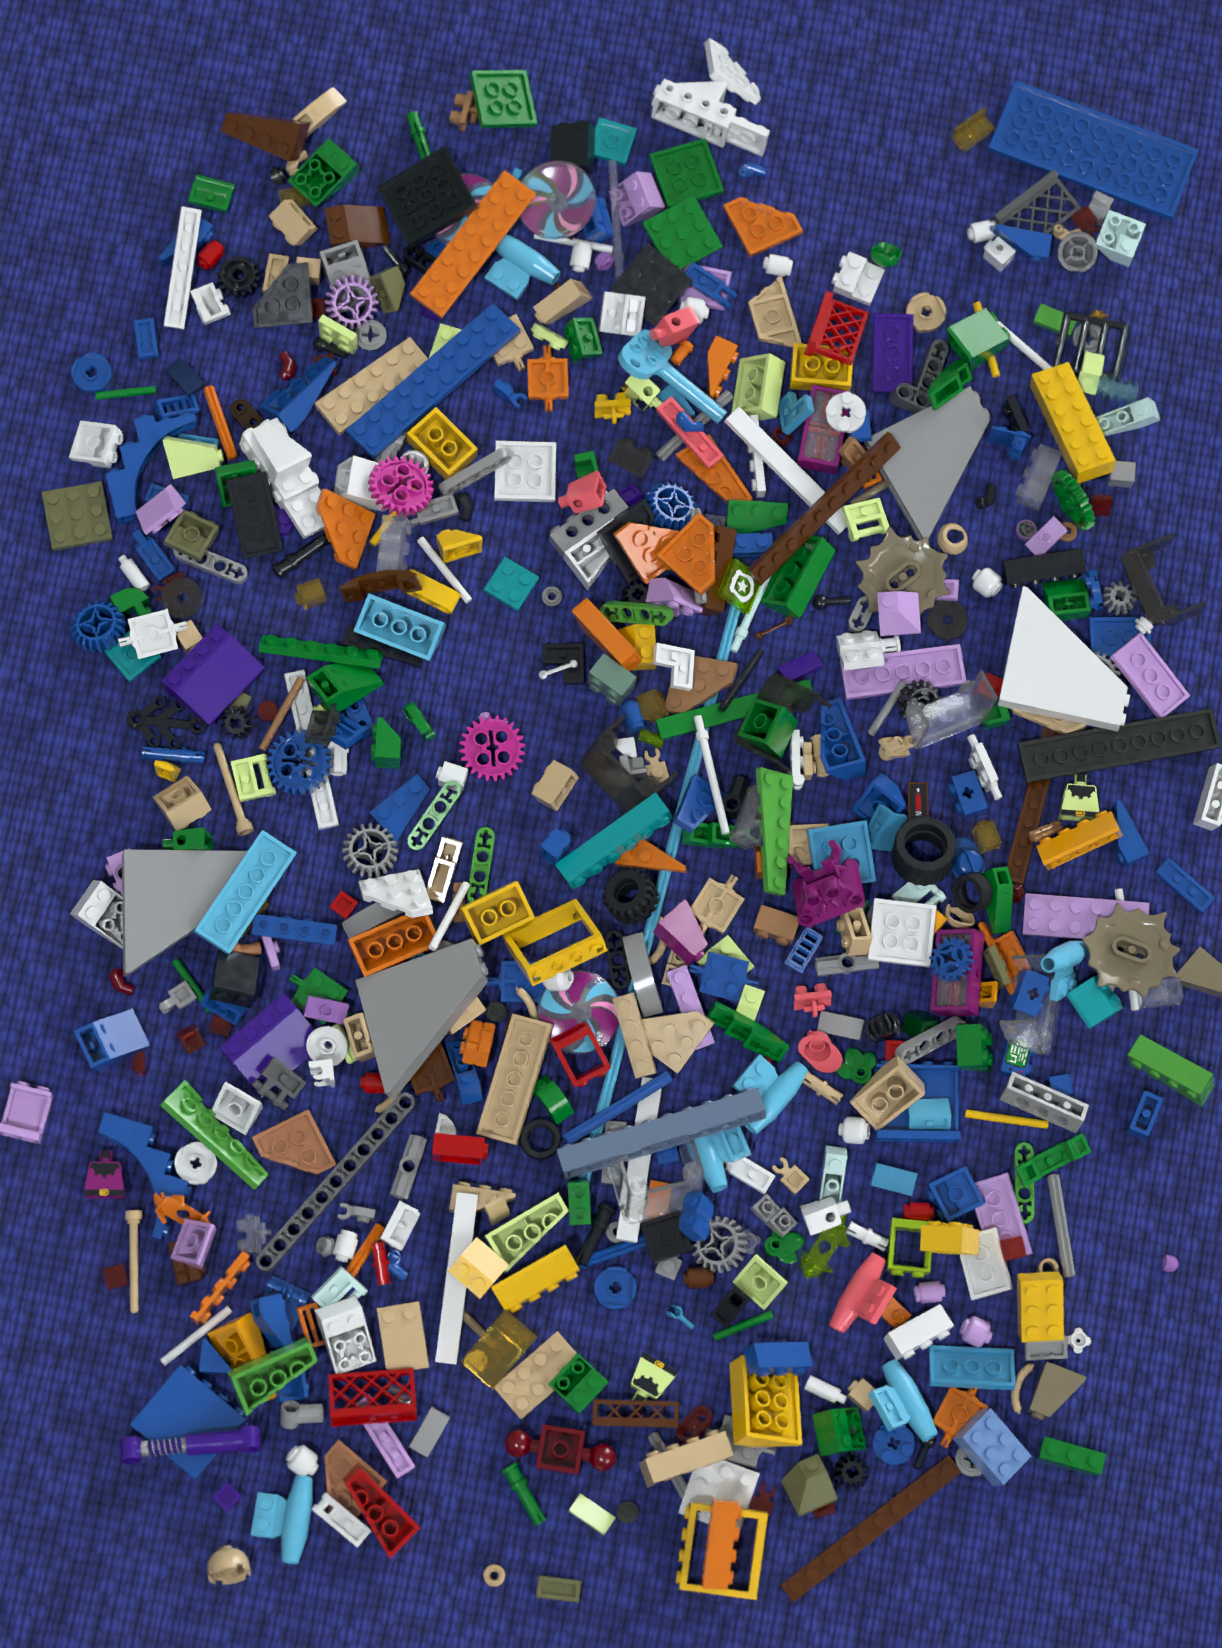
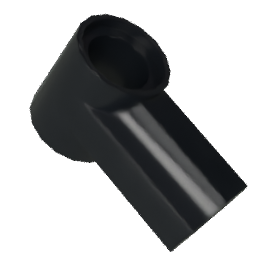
M733 776L728 793L723 800L726 818L734 820L741 815V808L750 785V781L744 777ZM729 805L737 806L735 809H728L727 807Z

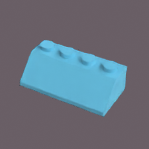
M368 593L354 632L430 661L439 645L446 624Z

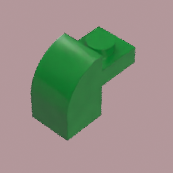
M127 588L110 596L111 603L118 607V612L123 613L124 617L136 612L138 617L152 613L147 606L150 604L149 598L141 590Z
M545 1075L536 1082L533 1095L542 1103L547 1114L557 1125L574 1113L568 1100L553 1080L551 1081Z

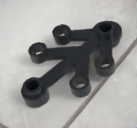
M162 696L155 697L154 701L143 710L134 709L126 716L127 725L131 729L140 730L148 740L149 747H159L161 742L158 736L152 734L147 725L155 726L168 742L170 749H180L181 742L172 735L168 728L190 730L195 735H200L206 730V724L198 717L192 718L191 721L169 719L175 713L183 712L186 709L184 706L178 708L176 705L179 702L176 700L172 706L157 717H148L156 709L162 710L165 708L166 700ZM158 700L164 702L161 706L156 705ZM139 717L140 722L134 723L133 719ZM200 724L202 727L200 730H195L194 726ZM156 739L158 740V743L156 745H152L150 743L151 740ZM176 741L178 742V746L172 747L171 743Z

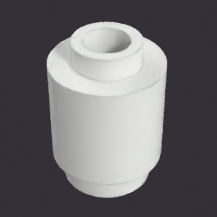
M985 220L970 224V228L967 229L969 240L978 243L996 237L990 231V226L995 225V221Z
M584 242L575 243L569 265L573 267V271L584 273L585 270L589 269L592 255L591 245Z
M769 254V257L764 258L763 269H766L767 274L785 277V275L790 276L793 260H789L788 257Z
M341 1230V1233L337 1236L332 1253L336 1256V1260L345 1263L348 1260H353L358 1243V1234Z

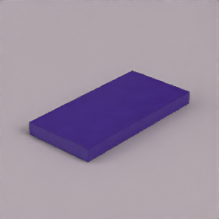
M873 314L872 393L890 394L901 383H907L911 386L913 384V314Z

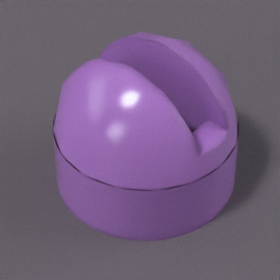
M1165 1254L1162 1262V1271H1175L1179 1265L1177 1258Z

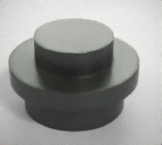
M272 167L269 174L276 186L279 184L283 185L286 178L281 168Z
M494 1001L487 1006L486 1016L490 1021L500 1022L506 1017L507 1010L503 1003Z
M623 1502L617 1509V1517L623 1523H632L638 1516V1508L632 1502Z

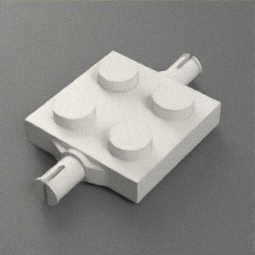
M168 609L128 619L130 636L120 638L118 641L123 642L119 643L120 647L132 644L136 649L138 659L178 649L176 632L188 630V627L179 628V626L187 625L186 621L174 624L170 619Z
M975 734L968 736L967 739L972 747L968 760L971 768L975 769L978 774L977 777L981 788H984L985 792L991 791L995 800L1002 798L1003 796L998 788L997 774L983 743H978Z

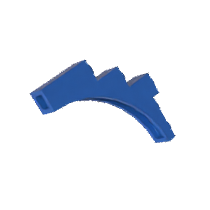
M182 413L179 417L175 418L165 417L158 422H155L154 415L149 416L147 414L134 419L139 442L130 441L120 446L125 469L116 468L110 470L109 473H105L118 525L138 520L136 514V495L139 480L145 466L155 452L164 445V437H175L179 433L198 427L195 413Z
M104 1112L98 1130L99 1135L116 1142L128 1150L140 1162L150 1178L154 1193H157L159 1196L163 1192L165 1196L169 1197L173 1194L184 1195V1200H188L192 1190L189 1187V1182L166 1175L167 1172L171 1173L174 1161L171 1160V1154L149 1148V1145L153 1146L156 1138L153 1126ZM156 1214V1223L152 1237L154 1240L162 1242L163 1237L167 1238L171 1226L168 1225L170 1217L165 1216L167 1223L163 1224Z

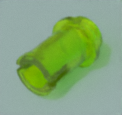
M644 728L641 729L640 737H638V741L653 745L655 749L662 748L665 741L660 740L658 734L647 731Z

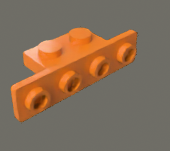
M980 922L978 924L980 928L978 931L985 935L984 940H986L989 947L995 945L1000 958L1007 965L1006 971L1011 983L1006 989L1012 996L1017 984L1015 977L1021 973L1022 969L1029 970L1032 967L1014 931H1010L995 939L988 923Z

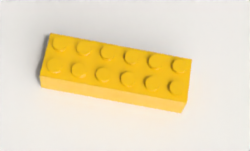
M1069 362L1032 374L1030 388L1077 484L1114 472L1116 460Z

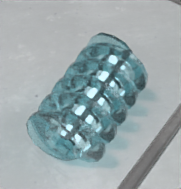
M1104 373L1099 378L1094 397H1097L1101 392L1102 399L1108 394L1110 401L1116 396L1117 403H1120L1123 398L1125 399V405H1128L1130 400L1134 403L1139 389L1138 382L1135 381L1131 386V381L1127 379L1123 384V378L1121 377L1115 382V376L1112 375L1108 380L1107 374Z

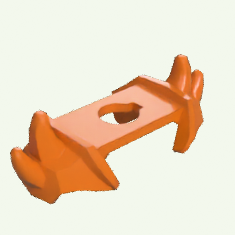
M163 1192L159 1196L157 1193H154L155 1212L163 1224L167 1223L165 1216H168L183 1225L185 1218H180L177 1215L178 1210H186L190 1213L186 1219L210 1223L207 1219L210 1211H207L204 1215L184 1203V1195L173 1194L169 1197L165 1196Z

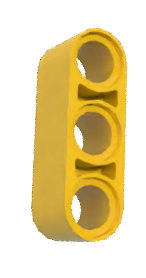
M409 569V572L416 573L422 585V590L407 594L444 613L452 614L461 595L418 571Z

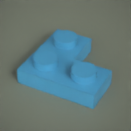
M789 391L779 401L778 409L782 432L789 435L804 420L811 416L814 412L811 396L805 394L797 401L796 393Z

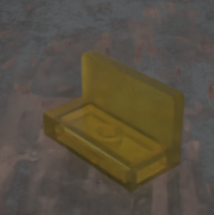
M985 107L965 120L953 131L952 139L963 152H966L995 129L985 117L987 111Z

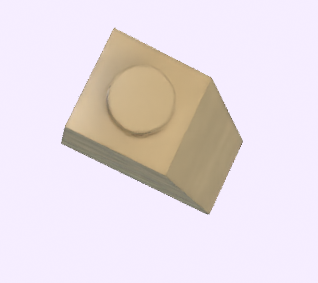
M569 279L533 308L536 311L535 316L540 323L551 325L556 320L561 319L593 298L582 282Z

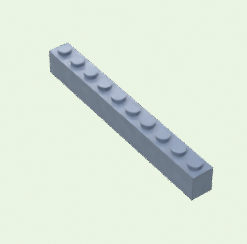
M749 1088L736 1095H726L717 1101H706L694 1108L686 1107L681 1112L664 1114L661 1118L655 1120L648 1119L635 1126L628 1125L616 1132H605L593 1139L586 1138L577 1144H566L557 1149V1154L565 1180L688 1143L698 1138L766 1119V1111L758 1088Z

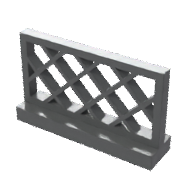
M1053 169L996 213L990 221H995L996 224L1004 225L1008 220L1016 221V228H1019V222L1029 223V230L1031 231L1033 230V224L1043 225V233L1049 234L1053 231L1055 225L1065 222L1079 211L1081 207L1057 178L1059 175ZM1053 185H1056L1060 190V197L1050 196V188ZM1035 199H1046L1045 208L1035 207ZM1049 199L1059 201L1058 210L1048 209ZM1062 202H1070L1074 209L1071 212L1062 211ZM1022 209L1031 210L1030 220L1020 218ZM1034 211L1044 212V222L1033 220ZM1048 213L1058 214L1056 223L1047 222Z

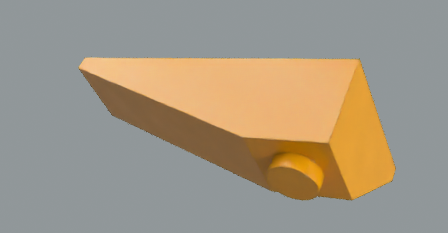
M251 1312L237 1317L207 1333L217 1353L221 1357L226 1358L232 1365L230 1367L232 1370L266 1355L261 1331L255 1324ZM276 1392L268 1400L277 1397Z

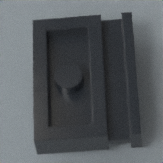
M1014 394L1006 396L1002 407V414L1005 419L1008 418L1010 431L1028 433L1029 428Z

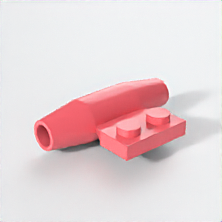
M872 1252L856 1270L837 1302L829 1323L830 1327L844 1334L858 1316L876 1325L897 1289L893 1285L880 1280L886 1263L885 1259Z

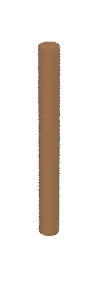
M298 676L259 746L261 750L266 752L305 679Z

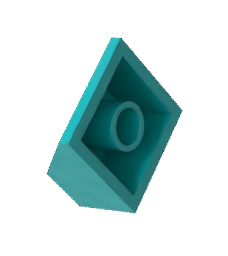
M1098 975L1090 978L1066 994L1089 1029L1105 1022L1123 1009L1119 997L1112 992L1109 986L1098 987Z

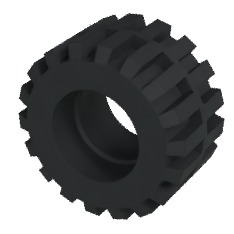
M628 868V871L621 869L620 873H613L614 877L607 879L608 884L604 885L603 890L605 892L602 893L603 903L617 921L623 922L626 925L629 923L637 925V921L642 923L644 918L648 917L649 919L652 916L650 913L656 910L655 904L659 902L657 898L659 894L653 882L639 869ZM638 890L637 896L632 901L623 903L624 897L629 892Z

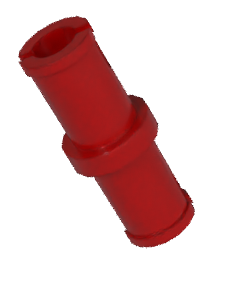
M384 1241L371 1243L374 1258L372 1265L376 1270L377 1285L391 1283L388 1271L389 1259H386Z

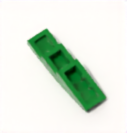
M715 1001L706 1017L715 1022L714 1025L724 1028V1034L742 1041L743 1047L777 1062L781 1061L789 1049V1045L771 1031Z

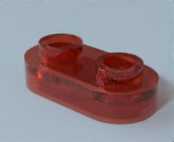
M698 1406L678 1425L676 1435L680 1442L687 1444L686 1440L697 1436L699 1438L712 1424L713 1415L710 1409L706 1406ZM701 1416H706L704 1421H699ZM687 1431H690V1432H691V1435H690V1436H688V1437L684 1436V1434H685Z

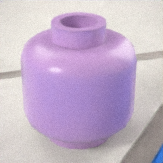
M972 1316L969 1319L966 1318L959 1332L962 1334L963 1341L975 1347H981L984 1343L988 1344L993 1334L990 1331V1324L976 1316Z

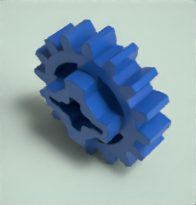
M952 937L951 940L944 938V944L938 942V949L931 950L935 954L929 957L933 961L929 966L934 969L933 974L940 980L952 983L954 979L959 982L960 976L967 977L966 970H972L969 964L974 963L970 959L974 953L969 950L971 948L970 945L966 944L962 939L958 940ZM947 958L954 959L956 962L950 961Z

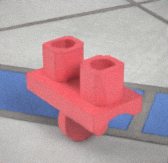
M825 983L816 984L814 986L815 992L807 993L805 986L795 987L794 1011L804 1009V1012H812V1016L817 1017V1011L825 1010V1007L831 1006V990H827Z

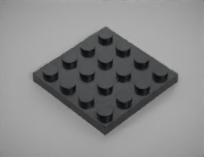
M445 146L377 186L410 249L479 208Z

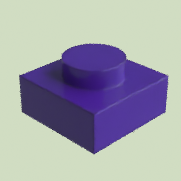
M228 1482L212 1497L227 1513L242 1498Z

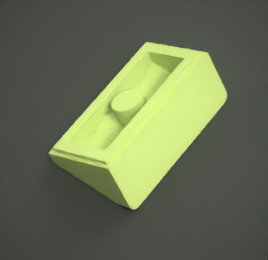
M582 1494L577 1497L568 1511L603 1536L616 1518Z

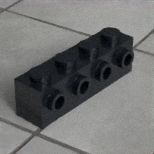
M1083 548L1000 560L1004 585H1010V588L1021 587L1023 582H1029L1030 585L1040 584L1042 579L1048 578L1049 582L1059 581L1061 576L1069 575V579L1081 577V573L1086 572Z

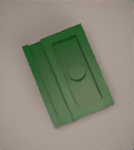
M196 174L188 202L189 204L227 213L235 185Z

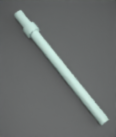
M771 576L762 585H758L740 627H737L735 631V638L730 651L737 653L742 640L746 639L747 629Z

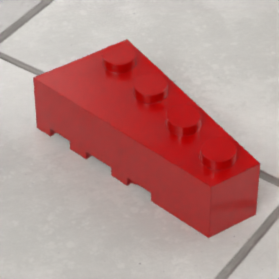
M356 1464L342 1480L384 1551L391 1558L420 1529V1526Z

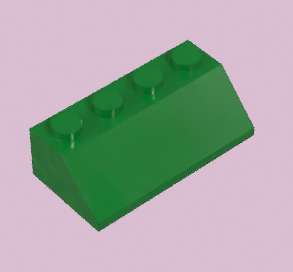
M811 536L772 574L760 604L784 616L801 618L836 550L823 537Z

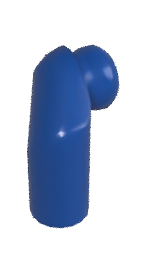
M392 1250L387 1255V1259H389L388 1271L403 1282L409 1273L401 1268V1253L398 1250Z

